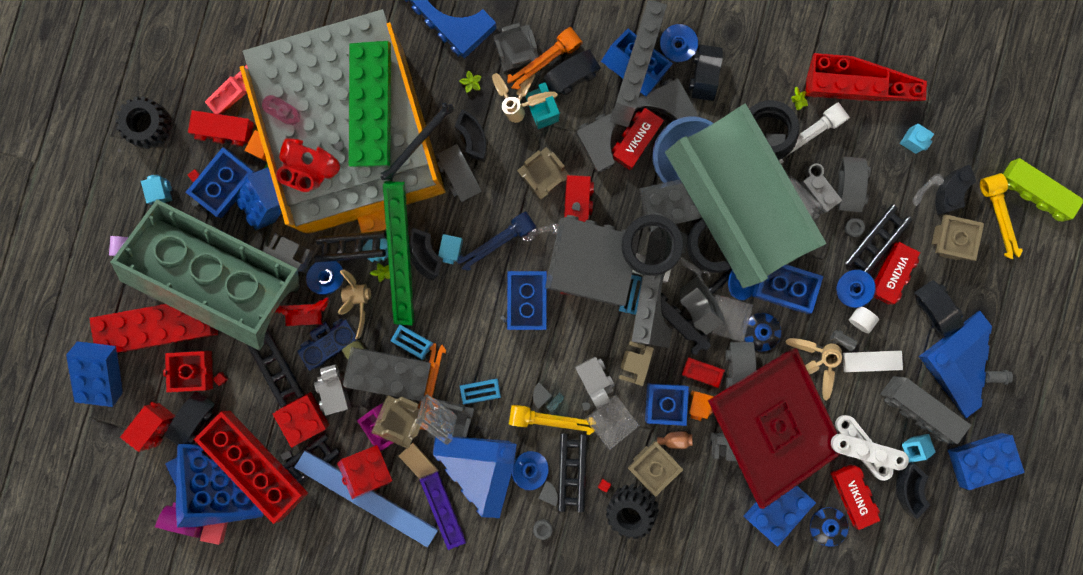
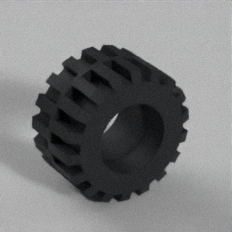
M133 97V101L128 99L126 105L122 104L120 106L122 110L120 112L117 111L116 115L119 118L115 119V123L119 124V126L116 128L117 131L121 132L120 136L129 143L141 148L150 149L151 146L154 148L158 147L157 143L163 144L165 142L163 139L169 137L167 133L172 129L169 126L172 120L168 117L170 115L168 111L160 104L146 97H141V99ZM144 114H150L151 124L149 128L139 133L137 130L139 118Z
M631 484L630 487L623 485L622 488L617 489L606 509L607 522L613 526L612 530L614 532H619L618 535L620 536L625 535L627 539L631 537L638 539L639 536L643 538L651 532L659 513V504L655 501L656 497L650 495L651 491L648 489L644 490L643 486L640 485L636 487L635 484ZM625 508L636 510L640 516L630 514Z

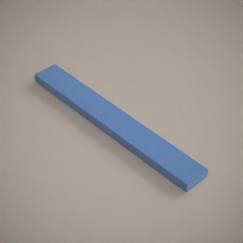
M307 450L304 451L294 467L426 547L429 546L438 531L437 528L375 491L352 499L347 486H344L342 483L343 476L341 471Z

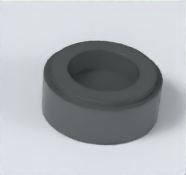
M859 218L849 219L844 225V231L849 237H858L865 230L864 222Z
M540 519L534 524L533 533L535 537L540 540H546L551 536L552 525L548 520Z

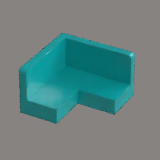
M546 82L539 84L538 89L528 92L525 96L526 100L530 96L549 92ZM553 95L545 98L543 103L529 106L537 129L559 122L560 113Z

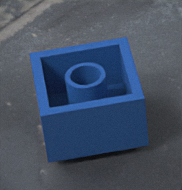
M647 383L645 422L649 424L687 426L689 386Z

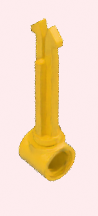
M1002 173L980 180V189L985 197H990L1007 251V253H1004V256L1013 259L1014 252L1016 257H1020L1023 250L1018 248L1004 200V192L1008 190L1007 179Z
M511 405L509 425L528 427V424H538L587 431V435L595 431V429L577 425V423L585 425L596 424L592 417L584 420L536 413L535 411L530 412V407Z

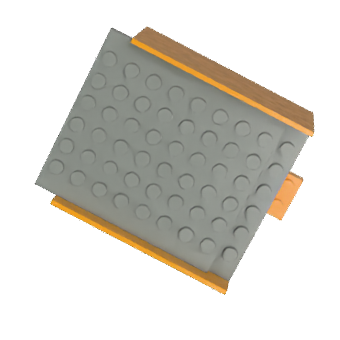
M383 9L243 50L248 69L241 66L240 70L285 225L304 233H314L357 219L361 233L386 231L383 183L388 180H382L380 175L381 172L386 171L390 166L349 167V43L389 41L391 43L390 166L426 127L402 45L391 23H387ZM429 136L394 174L393 181L405 182L406 205L445 193ZM284 139L303 140L304 146L317 150V147H321L339 161V172L332 178L324 179L319 188L309 192H301L280 183L276 174L278 169L283 166L279 153ZM342 141L344 149L342 151L336 150L334 144ZM306 152L303 155V161L306 164H311L313 156ZM287 170V177L291 180L292 173L290 170ZM306 177V185L310 187L311 180L308 177Z

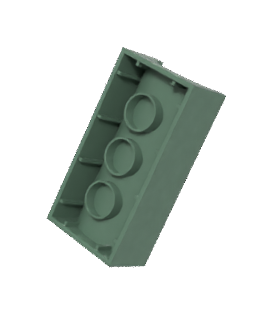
M746 103L698 133L679 139L665 151L743 288L768 279L767 276L777 269L826 244Z
M156 199L110 262L120 282L259 351L264 345L266 330L278 306L290 292L296 293L300 288L297 268Z

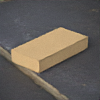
M414 442L399 455L419 479L439 471Z

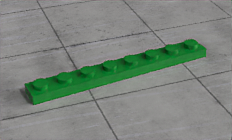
M384 181L383 196L394 324L413 325L414 309L405 182Z

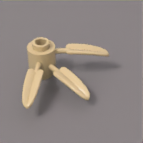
M498 73L492 76L497 92L500 96L504 95L505 97L502 103V110L508 120L514 123L523 120L525 115L523 107L543 103L545 98L552 95L556 98L558 94L556 92L539 93L528 97V102L521 104L520 101L522 97L527 95L535 74L520 84L521 88L517 90L518 98L508 97L509 89Z
M341 270L340 273L350 285L341 290V298L344 305L339 309L338 313L343 315L352 309L353 304H360V321L355 339H359L365 322L364 303L371 299V290L367 288L366 284L355 285L356 280L353 275L346 270Z
M796 338L787 339L786 344L811 353L815 351L822 353L821 361L817 363L816 361H811L805 367L810 375L819 370V365L824 363L828 366V370L824 371L822 387L823 398L828 400L832 393L835 372L832 371V367H837L842 361L841 348L836 344H828L821 349L817 348L816 343Z

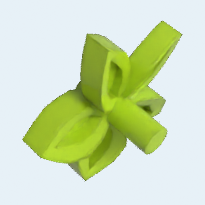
M468 71L466 74L467 78L459 81L461 84L466 85V94L472 88L480 91L478 82L481 76L475 75L473 77L472 73Z
M795 87V96H792L791 99L792 102H795L796 109L800 110L802 107L808 106L807 100L804 98L806 92L800 93L799 88Z
M378 263L377 270L371 271L370 274L378 276L379 282L384 280V278L390 279L389 265L383 267Z

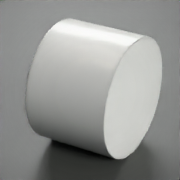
M858 307L849 318V321L861 331L869 334L879 321V318L870 310Z

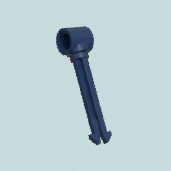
M527 211L512 219V225L508 226L509 228L465 257L460 255L458 264L476 256L461 269L471 270V265L514 237L520 236L522 238L536 229L537 226Z

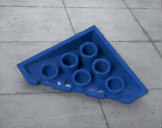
M978 311L966 320L962 327L947 337L942 338L919 356L965 418L982 407L983 399H981L982 387L985 384L986 360H988V341L992 326L981 311Z
M435 435L433 456L437 461L441 460L450 478L454 482H458L462 488L460 491L478 508L476 510L481 517L500 518L514 466L517 444L505 440Z
M178 444L176 482L177 528L200 527L263 517V512L213 459L210 460L202 453L203 449L198 444Z

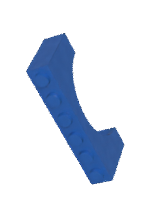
M404 0L405 2L409 1L413 5L411 8L418 16L423 15L426 19L424 21L429 28H435L439 32L437 34L444 43L448 42L452 46L450 49L456 56L461 55L464 59L497 29L496 22L483 9L475 15L457 18L438 11L428 0Z

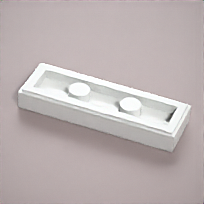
M902 351L843 353L844 372L903 370Z

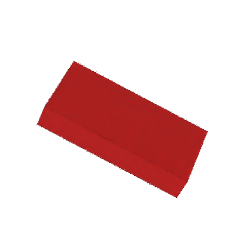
M688 357L682 375L719 388L725 370Z

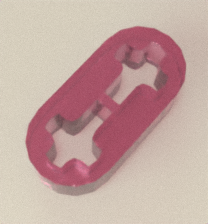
M269 95L262 102L263 110L283 123L296 125L300 121V112L278 97ZM275 102V105L280 107L279 110L271 108L269 103ZM283 110L289 113L292 112L294 118L288 119V117L282 113Z

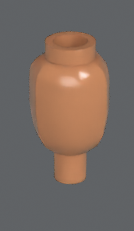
M685 431L670 432L665 437H657V443L659 445H666L670 449H687L689 446H693L692 434H688Z

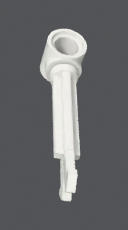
M838 102L823 113V117L818 122L800 133L795 147L789 154L826 129H835L847 121L850 117L841 104Z

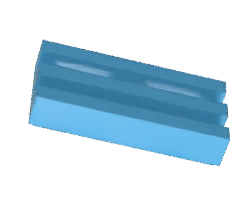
M632 275L633 284L628 307L625 309L624 306H620L619 311L636 315L642 277ZM638 280L640 281L635 309L631 310Z
M399 325L391 339V342L422 360H425L426 354L430 351L429 348L433 345L431 341L402 325ZM401 330L424 342L426 346L424 347L401 334ZM400 337L423 351L419 353L396 339Z
M498 378L460 385L463 405L501 398ZM493 383L495 385V387L465 392L464 390L467 388L488 385ZM496 391L495 395L466 400V396Z

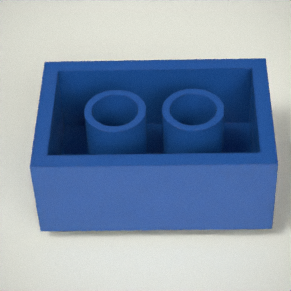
M627 29L610 46L601 60L602 63L622 79L624 78L637 37L630 29ZM653 49L640 91L646 97L673 64L655 49Z
M222 147L186 193L213 215L223 218L236 202L246 176L255 173V171L228 149Z
M268 167L246 176L236 200L238 207L241 210L243 209L247 215V222L256 231L275 223L282 212Z
M784 265L768 275V279L754 286L752 297L805 314H811L823 276Z
M508 271L507 330H546L545 286L547 271Z
M77 341L66 354L74 402L113 407L123 393L116 346Z
M1000 433L948 450L959 487L967 490L1025 473L1013 435Z
M795 486L764 509H760L757 502H755L743 517L778 547L816 502L798 486Z

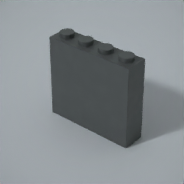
M573 215L561 218L545 289L616 306H625L633 271L622 254V238L626 230H622V232L615 230L616 227L611 225L598 226L597 222L592 220L579 221V217ZM636 235L632 243L635 256L640 236Z

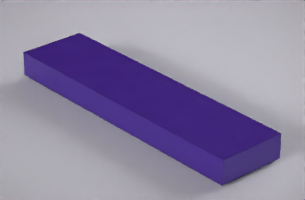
M436 471L421 477L419 480L447 549L450 550L465 544L466 539L439 472Z

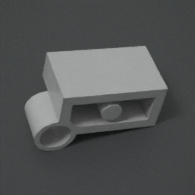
M816 163L806 169V179L800 182L798 186L820 214H824L840 203L842 199L823 176V166ZM812 168L818 171L817 177L811 173Z
M593 357L576 366L575 368L596 408L598 409L610 403L611 401L607 394L613 392L612 387L615 384L610 375L606 377L603 371L606 367L601 358L597 360L596 357Z
M336 364L321 368V377H317L318 381L314 382L315 390L321 397V401H319L321 411L326 416L350 409L351 404L347 389L343 385L342 371H339Z

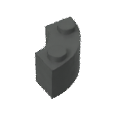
M457 144L437 154L440 160L437 164L442 173H447L452 183L450 189L454 197L458 195L461 202L482 192Z
M843 157L838 171L839 186L837 194L842 199L838 203L839 210L862 212L864 205H867L869 199L867 184L871 168L867 166L865 158Z
M695 277L680 288V302L690 312L693 324L698 330L703 331L707 335L724 323L723 314L716 299L698 277Z
M730 342L729 350H726V362H729V378H726V388L756 371L753 342Z

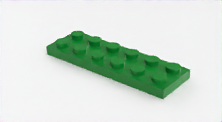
M389 41L349 43V167L390 166L391 43Z

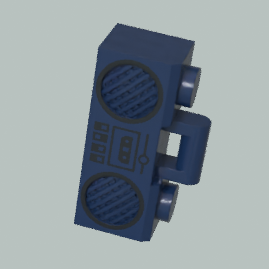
M341 318L332 324L334 326L332 329L327 322H324L309 332L314 341L311 342L310 339L300 345L301 349L297 351L309 371L327 362L342 352V349L357 340L355 339L357 331L349 319L343 320ZM325 331L328 332L327 335L319 339L318 335Z

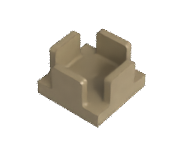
M547 147L541 152L538 150L517 170L540 200H543L564 183L567 175H569L564 169L563 163Z
M943 215L942 223L935 227L932 245H937L935 253H939L941 257L954 260L976 261L984 223Z
M629 341L628 345L640 348L641 352L638 354L625 351L620 368L634 373V376L630 378L619 374L618 378L643 386L654 348Z
M388 395L371 433L402 447L409 448L412 439L418 435L424 420L422 417L424 411L417 409L419 404L404 397L395 399Z
M656 441L649 447L646 446L628 467L655 497L683 471L678 463Z

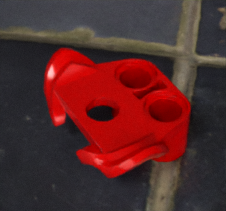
M287 138L284 139L279 153L283 166L278 169L276 176L278 181L301 192H309L319 188L324 179L334 177L340 170V163L333 155L321 147H317V150L304 146L303 140ZM306 152L313 156L311 164H306L303 161V155ZM287 170H290L292 173L291 180L287 177ZM306 177H308L311 180L310 187L306 185Z
M326 297L316 304L279 305L275 313L285 315V326L322 324V311L326 309L329 298Z

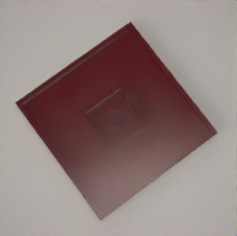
M797 348L790 349L708 400L760 509L766 508L841 455L831 447V440L837 434V431Z

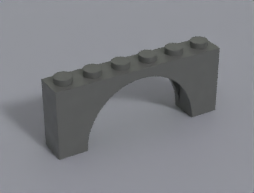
M648 0L610 122L629 127L664 17L666 4L653 0Z
M671 78L662 83V87L658 89L654 87L647 97L638 98L634 110L636 112L646 108L662 113L672 121L689 116L699 117L678 78L674 81ZM612 113L607 116L602 114L596 117L595 122L588 124V122L582 124L576 132V136L596 174L613 167L615 164L611 153L610 141L612 131L617 124L610 122Z
M651 226L645 264L657 265L663 263L669 257L672 250V242L664 229L658 226ZM681 232L683 238L682 253L685 254L688 235ZM665 273L657 276L643 275L632 336L633 342L666 348L670 346L672 329L666 325L661 311V289Z

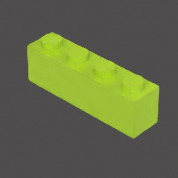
M1020 158L1011 161L1003 173L1008 182V189L1020 193V197L1032 201L1038 209L1049 212L1057 221L1072 220L1083 204L1081 197Z

